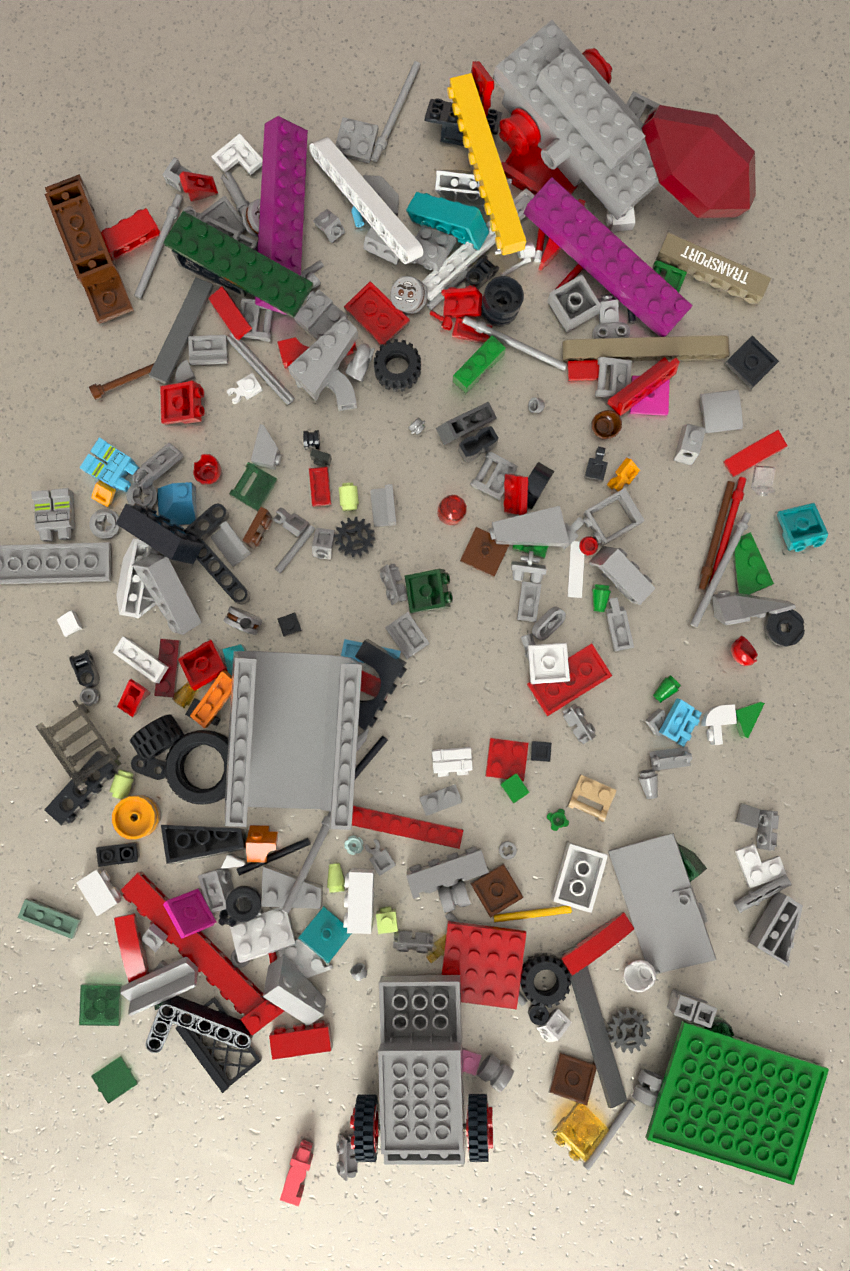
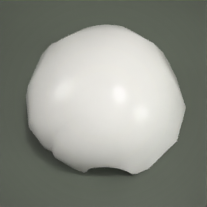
M636 960L626 966L623 977L626 985L631 990L643 992L654 985L656 972L648 961Z

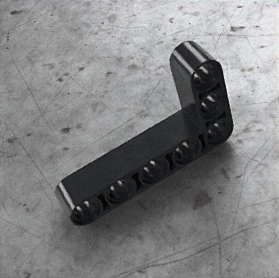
M217 503L208 508L185 528L183 532L196 535L198 537L197 540L204 544L202 549H207V554L204 557H199V555L197 557L200 564L232 600L241 605L246 604L250 600L249 591L205 542L229 518L228 510L222 504ZM217 510H223L224 512L220 518L215 517ZM209 522L208 529L201 530L202 523ZM218 562L220 564L219 569L212 571V564ZM228 576L232 577V583L227 586L224 585V579ZM243 590L245 596L243 599L238 600L236 593Z
M174 996L161 1003L145 1046L151 1053L160 1052L173 1024L239 1049L248 1048L253 1035L250 1034L240 1019L183 997Z

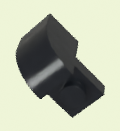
M540 462L536 464L528 477L527 507L533 509L554 473V470Z

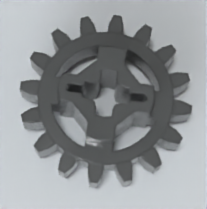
M625 1008V1013L617 1010L618 1016L612 1015L611 1017L614 1021L608 1022L611 1029H608L607 1033L612 1035L609 1040L611 1043L615 1042L614 1046L616 1049L621 1046L623 1053L628 1049L632 1054L634 1048L641 1051L640 1045L642 1044L646 1047L647 1044L644 1040L650 1039L647 1032H650L651 1028L646 1026L649 1021L643 1019L644 1015L641 1012L637 1015V1011L634 1008L631 1013L628 1008ZM640 1024H641V1028H642L641 1035H639V1032H638V1029L640 1028ZM617 1026L620 1028V1032H619V1034H618V1037H617V1034H616ZM627 1028H629V1029H632V1032L629 1033V1032H626L625 1030H626Z

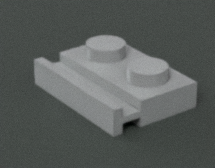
M226 335L188 336L190 365L228 364Z
M408 612L385 627L406 659L430 644Z

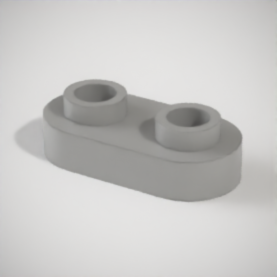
M624 322L598 324L592 332V338H628L630 327ZM618 329H623L624 333H619ZM603 330L606 334L601 335L599 331Z
M552 607L534 624L532 634L539 640L547 639L564 622L566 613L559 607Z

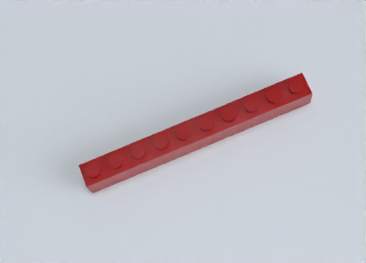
M142 871L138 872L121 889L125 900L129 903L133 902L137 906L136 910L143 917L147 916L151 920V925L155 924L168 936L166 941L170 944L174 943L178 948L179 954L182 957H188L198 967V972H202L206 976L207 982L212 986H216L220 990L221 996L234 1004V1008L239 1014L246 1015L266 1000L263 997V992L238 967L234 966L231 960L202 931L181 939L163 905L169 898Z

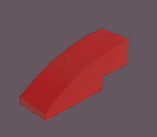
M776 430L723 462L733 478L784 450L788 445L780 431Z

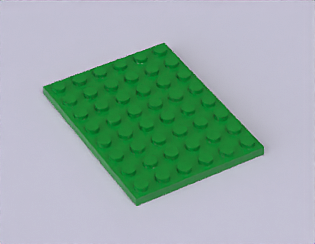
M682 1021L645 1138L648 1141L794 1185L829 1069L807 1060Z

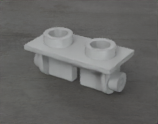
M387 564L380 569V578L385 584L386 596L390 600L391 605L398 601L407 600L404 584L396 583V581L402 580L399 568L395 564L389 566Z
M576 703L570 709L567 708L562 711L563 717L570 727L577 724L578 727L572 731L579 742L585 744L589 739L592 740L596 736L594 726L587 722L583 709L577 706Z
M688 747L650 752L652 769L657 771L691 766L692 754L689 753Z
M760 809L756 848L774 851L775 847H777V833L772 832V829H778V811Z
M398 930V932H394V940L398 941H393V948L397 949V951L408 952L409 950H416L417 953L422 954L432 951L433 944L429 943H433V935L416 932L415 939H411L412 932Z
M339 1134V1141L336 1143L337 1153L339 1154V1162L336 1165L337 1173L345 1181H348V1177H356V1173H358L355 1157H350V1155L355 1154L354 1149H351V1136L353 1134L347 1135V1138Z

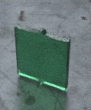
M122 1056L91 1076L98 1087V1092L102 1093L108 1104L138 1084L131 1073L132 1069L128 1068Z

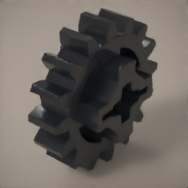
M348 517V523L345 524L341 521L342 528L336 527L339 534H334V538L339 540L335 542V545H341L338 550L339 552L345 551L344 555L346 557L350 553L352 559H355L356 554L362 558L363 552L369 554L368 547H374L371 542L376 541V539L371 535L375 531L369 530L371 524L365 525V519L359 522L357 517L354 518V521H351ZM351 526H355V528H353V529H350V530L347 529V528H349V527H351ZM363 529L367 532V539L362 536ZM358 534L360 540L355 539L353 542L350 536ZM342 536L348 540L346 546L343 544ZM362 546V548L354 550L355 547Z

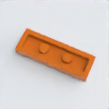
M226 670L219 674L190 715L203 728H207L231 695L232 676Z

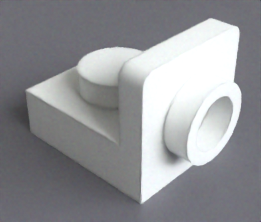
M557 1008L551 1013L547 1022L539 1025L537 1029L544 1040L553 1042L558 1041L572 1022Z

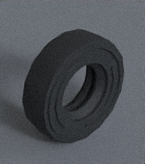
M239 886L233 889L227 896L226 910L235 921L248 922L254 919L260 912L261 897L252 887ZM248 897L251 901V908L247 911H240L236 906L238 898Z

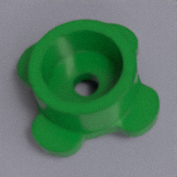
M563 809L547 814V819L550 821L553 831L569 825V820L566 819Z

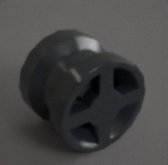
M319 430L314 432L303 431L305 450L311 447L320 449Z
M531 1004L528 1008V1015L532 1023L543 1025L547 1022L549 1013L546 1006L542 1008L538 1004Z

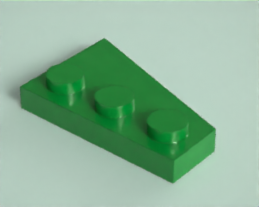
M751 532L741 536L733 553L736 569L735 578L738 593L750 595L773 585L774 582Z

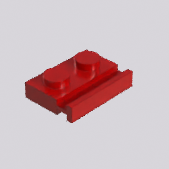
M512 473L505 474L504 512L515 515L527 514L528 477Z

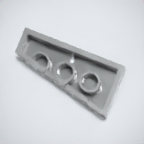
M343 316L288 366L290 375L315 401L357 340V329Z
M149 554L132 565L168 621V626L172 632L184 635L202 623L169 558L164 555Z
M471 847L466 849V853L458 855V852L447 855V859L442 861L437 858L428 861L429 865L421 867L418 864L410 867L406 877L413 899L420 897L419 893L421 892L432 893L440 889L439 886L449 887L457 884L458 880L466 881L489 873L481 848Z

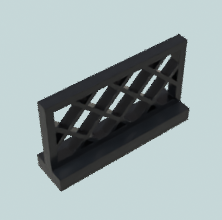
M215 996L203 1005L209 1007L214 1003L219 1012L227 1014ZM179 1025L175 1028L222 1093L261 1062V1059L251 1045L247 1048L248 1050L229 1048L228 1044L227 1048L216 1047V1040L214 1039L213 1046H207L202 1042V1034H200L199 1038L192 1030ZM215 1049L226 1051L225 1062H219L214 1059ZM228 1051L240 1052L239 1064L227 1062ZM242 1053H251L255 1060L249 1065L241 1064ZM226 1066L238 1067L237 1075L231 1080L225 1074Z

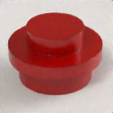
M587 536L581 539L579 549L584 555H593L598 550V543L595 538Z

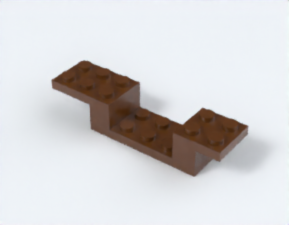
M80 174L45 187L47 193L44 195L76 277L85 289L97 322L101 324L134 311L115 261L107 249L93 213L95 210Z

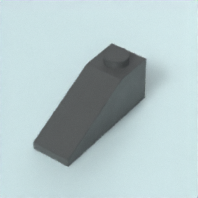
M486 402L443 423L436 430L443 444L446 445L497 419L490 403Z

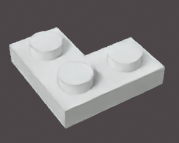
M238 134L211 156L212 160L224 173L239 162L251 175L262 166L263 161L241 134Z
M754 844L735 850L749 888L778 879L786 874L779 856L761 862Z

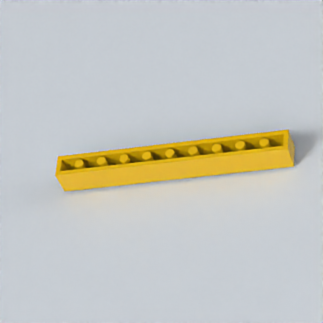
M472 73L450 78V85L447 87L448 97L453 100V113L458 116V128L464 134V147L469 150L470 165L473 164L475 181H479L480 184L479 193L480 197L485 200L484 208L486 215H490L491 218L490 228L492 232L495 231L497 249H501L502 255L522 251L525 249L526 238Z

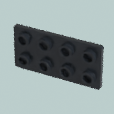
M439 98L430 99L424 121L442 125L440 142L464 146L463 131H459L457 122L459 119L453 113V102H446ZM489 109L486 118L491 134L497 135L502 112L495 109Z

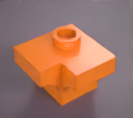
M250 825L246 840L247 862H267L268 853L276 850L278 832H270L269 826Z

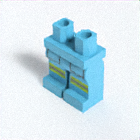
M99 437L90 452L108 464L106 465L91 454H88L79 468L117 491L119 489L127 492L131 483L125 480L128 474L133 475L139 467L132 458Z

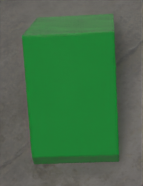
M756 702L735 709L736 727L740 737L749 738L765 703Z

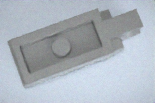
M617 597L608 599L610 609L606 610V616L614 652L634 648L627 612L624 610V606L619 607Z

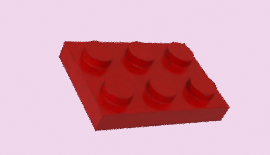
M371 281L344 305V309L380 345L386 346V341H391L410 322V319L402 311L398 310Z

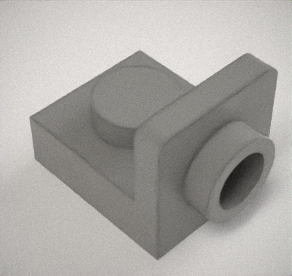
M316 528L312 544L313 557L319 559L332 558L335 530Z

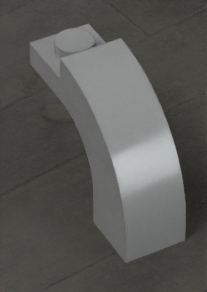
M336 370L326 386L335 393L339 411L356 409L357 402L353 386L343 373ZM295 380L297 388H301L302 386Z

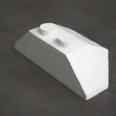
M135 538L132 540L123 558L116 597L119 615L140 618L154 607L156 602L132 565L149 554H158V552L143 541Z

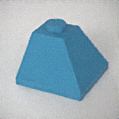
M192 482L172 483L157 488L158 516L163 515L169 518L172 525H190L197 519L196 487Z

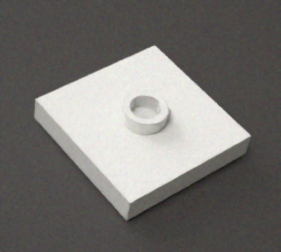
M567 643L528 645L531 684L570 681Z

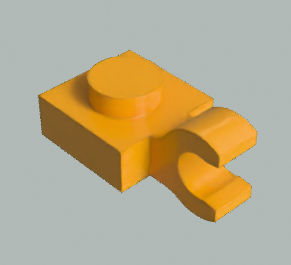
M626 457L615 472L618 476L608 482V487L611 490L614 488L619 492L623 489L624 484L630 485L640 469L632 459Z

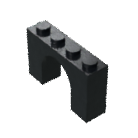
M369 639L364 640L355 657L376 670L380 677L381 687L375 698L360 700L358 727L363 730H367L369 727L373 728L378 719L375 717L379 710L382 712L387 704L385 700L387 695L394 693L397 688L395 682L398 677L402 679L407 671V668H405L407 662Z

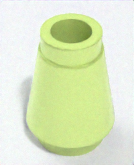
M340 863L330 864L327 881L329 893L345 891V880Z

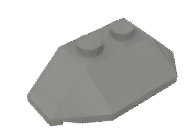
M437 170L435 191L440 197L452 202L458 201L463 205L476 206L480 209L481 214L486 215L484 208L485 200L480 197L479 181H475L473 171ZM506 177L509 189H511L512 179Z

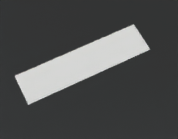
M573 541L571 543L568 597L582 598L584 554L579 549L580 541Z

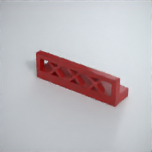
M664 357L611 397L607 404L619 416H622L677 373L680 361L675 358L669 362Z

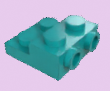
M815 503L778 511L777 518L783 529L782 536L789 551L795 550V552H800L806 546L820 547L826 542L828 531Z

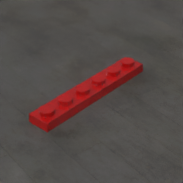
M353 805L352 826L460 849L463 829Z

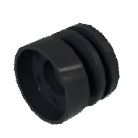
M499 276L487 284L482 297L481 313L488 323L494 326H505L515 320L524 299V292L518 281L508 276Z

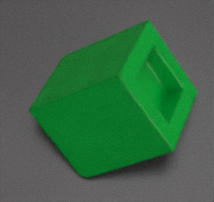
M517 774L500 783L512 803H516L530 793Z

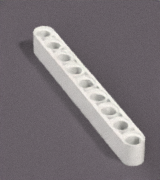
M328 137L311 143L309 150L314 160L404 264L422 257L423 248L418 240Z

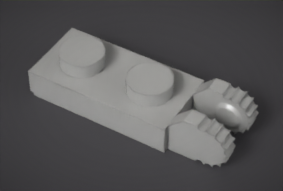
M167 443L141 465V468L133 474L132 480L134 482L141 481L140 487L147 489L153 484L154 480L184 457L182 452L171 443Z

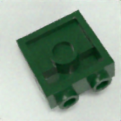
M444 569L405 575L410 613L451 607L450 603L453 602V596L451 591H448L447 586L450 583V576Z

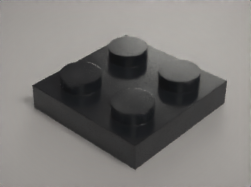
M752 335L725 364L752 389L779 360Z

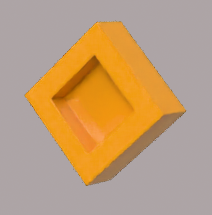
M99 480L95 484L91 498L109 507L112 504L116 489Z

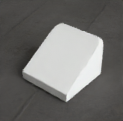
M73 610L57 619L65 637L83 629L76 612Z
M230 853L226 856L222 868L244 866L247 864V860Z

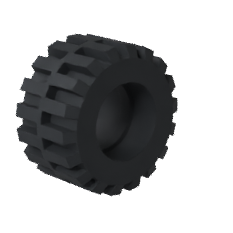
M394 339L393 343L390 340L386 341V346L382 344L380 351L377 350L375 353L376 357H374V371L377 380L379 379V383L382 386L385 385V389L390 390V388H393L394 392H397V389H401V392L405 391V387L410 389L413 383H417L418 377L421 374V357L418 355V350L413 348L411 343L407 345L406 340L403 339L401 342H398V339ZM394 358H402L409 364L404 372L398 374L390 372L386 365Z
M172 714L157 718L138 730L129 741L141 760L147 761L171 748L175 744L174 742L181 738L184 733Z
M543 953L540 956L536 954L534 958L530 957L527 964H523L520 984L526 998L532 1004H538L542 1008L544 1006L551 1008L553 1004L559 1005L561 999L563 1001L566 999L565 995L566 993L569 994V986H571L570 974L559 958L557 959L552 954L549 956L547 953ZM542 970H551L556 975L555 985L545 991L537 989L534 985V978L537 973Z

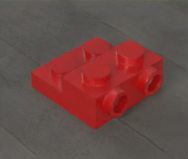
M188 381L160 386L162 424L168 425L180 422L189 424L202 421L205 409L201 405V398L204 397V389L201 384Z
M212 640L202 643L199 647L178 658L185 676L194 691L216 679L222 671L226 670L228 672L223 662L224 660Z

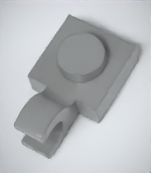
M281 507L276 511L277 515L273 518L276 523H284L282 527L297 537L309 525L308 521L296 513L291 515Z
M581 517L571 526L564 523L569 539L568 546L579 537L576 531L585 523Z

